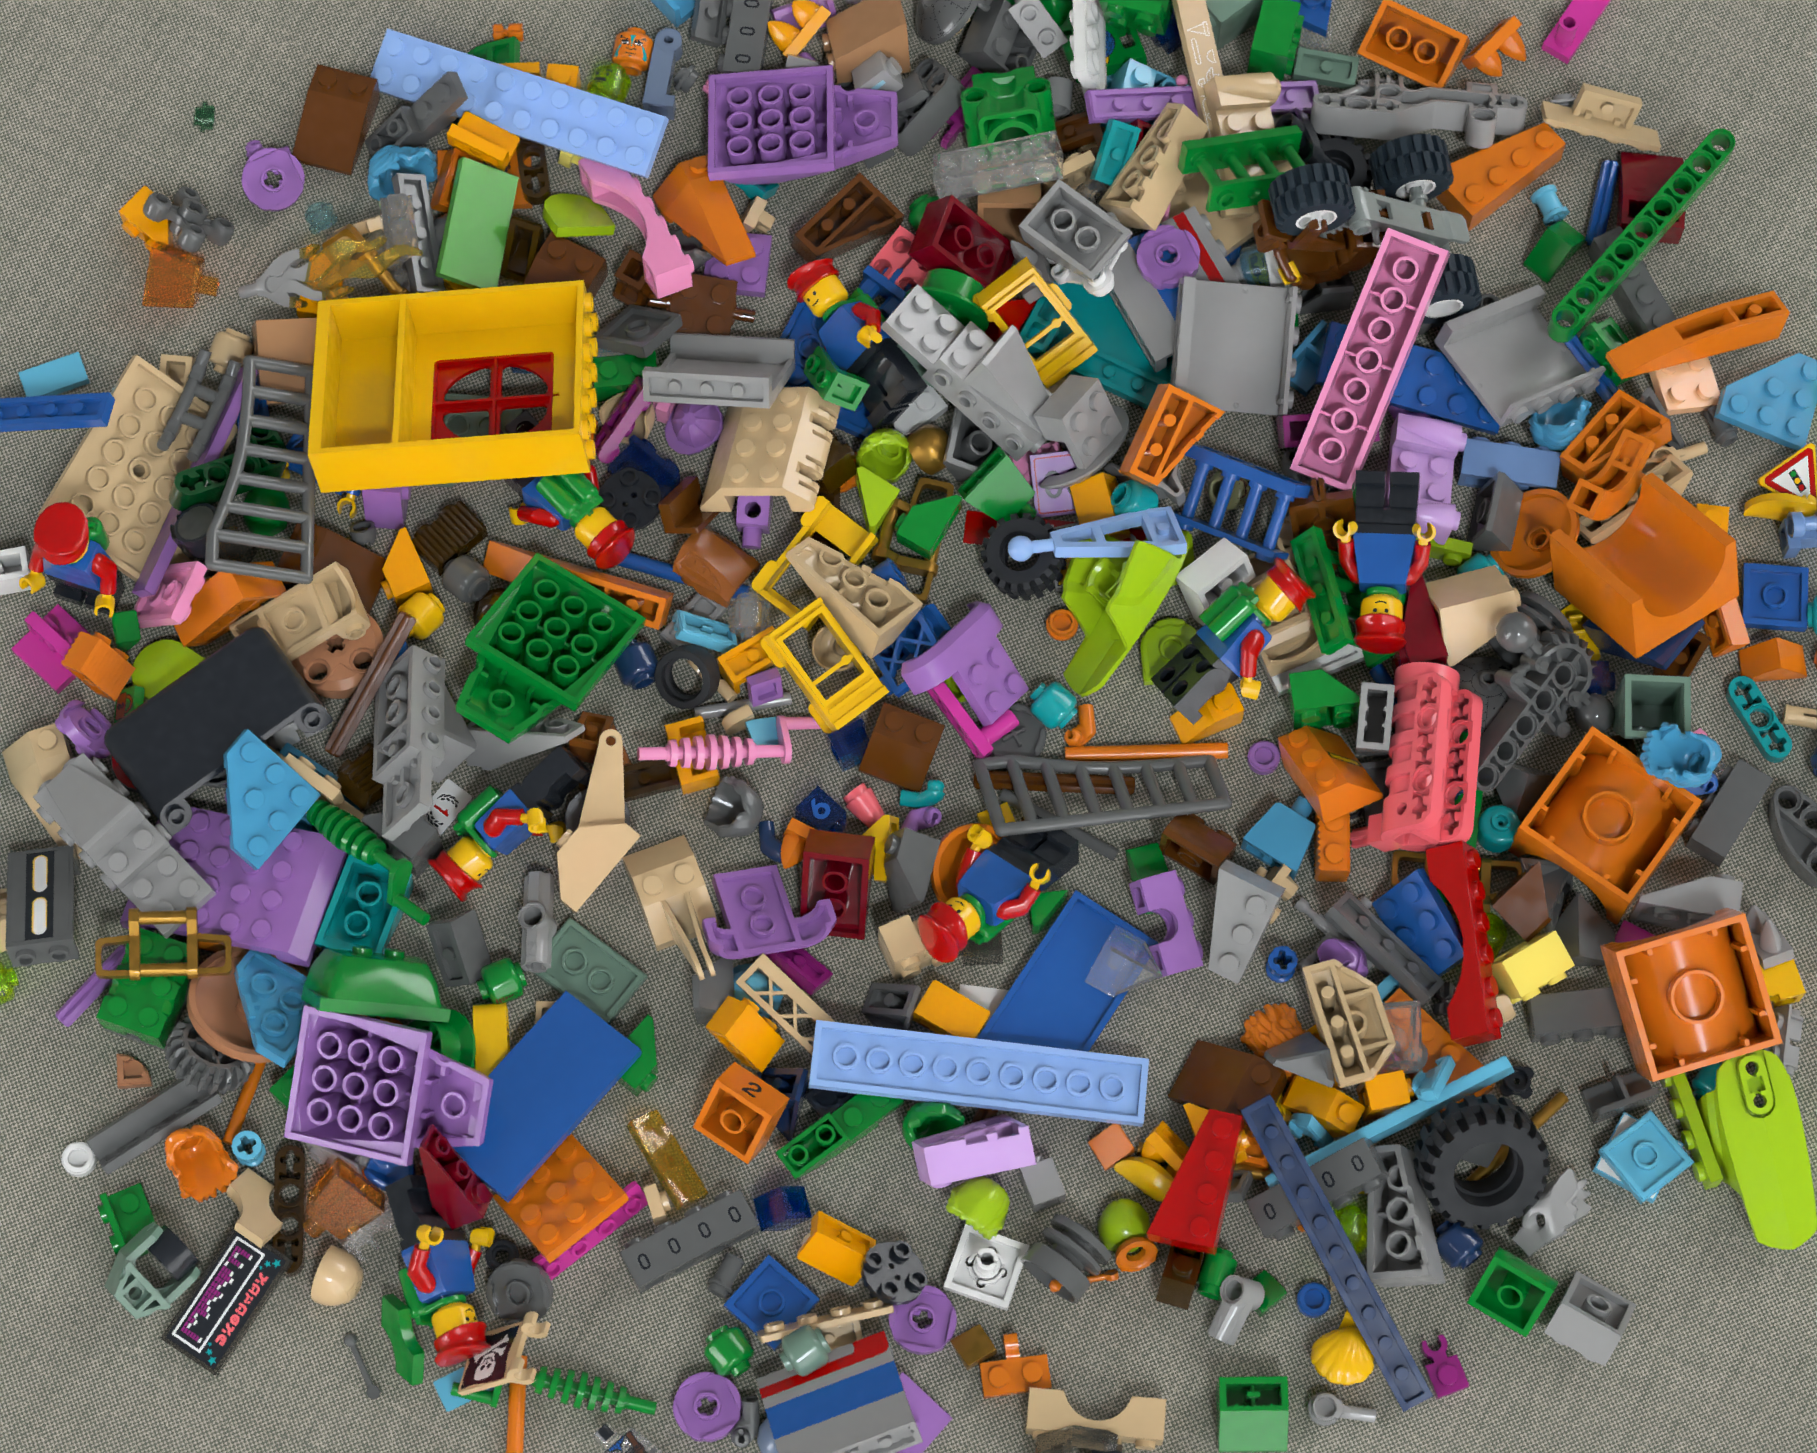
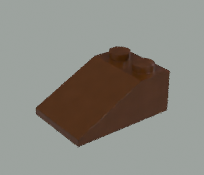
M318 64L307 92L292 155L302 164L352 176L380 101L378 79Z
M551 231L537 253L523 285L584 280L587 293L592 292L594 299L608 276L607 262L605 258L564 237H556Z
M296 524L290 539L301 540V524ZM314 524L313 575L335 561L347 568L364 608L370 615L382 588L380 582L385 581L382 568L386 559L327 528ZM284 551L277 567L300 570L301 554ZM282 581L286 590L299 584Z
M1197 1040L1168 1095V1099L1181 1105L1192 1103L1207 1110L1213 1109L1243 1116L1240 1109L1268 1094H1271L1276 1104L1287 1084L1285 1070L1273 1066L1269 1061L1256 1055ZM1244 1119L1243 1129L1245 1131V1134L1254 1137L1247 1122Z

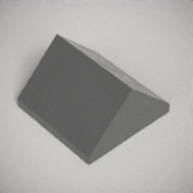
M955 407L943 464L958 482H965L1000 446Z
M1498 472L1477 491L1466 540L1473 543L1472 551H1511L1524 493L1503 472Z

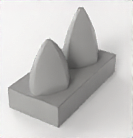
M1011 240V249L1016 260L1015 265L1027 257L1048 284L1055 283L1051 275L1050 263L1044 255L1022 243ZM1034 281L1022 290V295L1029 304L1044 295Z
M1752 905L1747 911L1746 918L1761 967L1765 970L1794 959L1792 946L1765 911H1761L1759 907Z

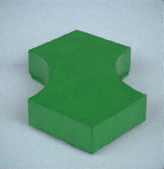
M393 1293L382 1296L381 1327L385 1330L391 1341L395 1356L396 1372L411 1386L422 1384L425 1352L419 1345L413 1331L411 1309Z

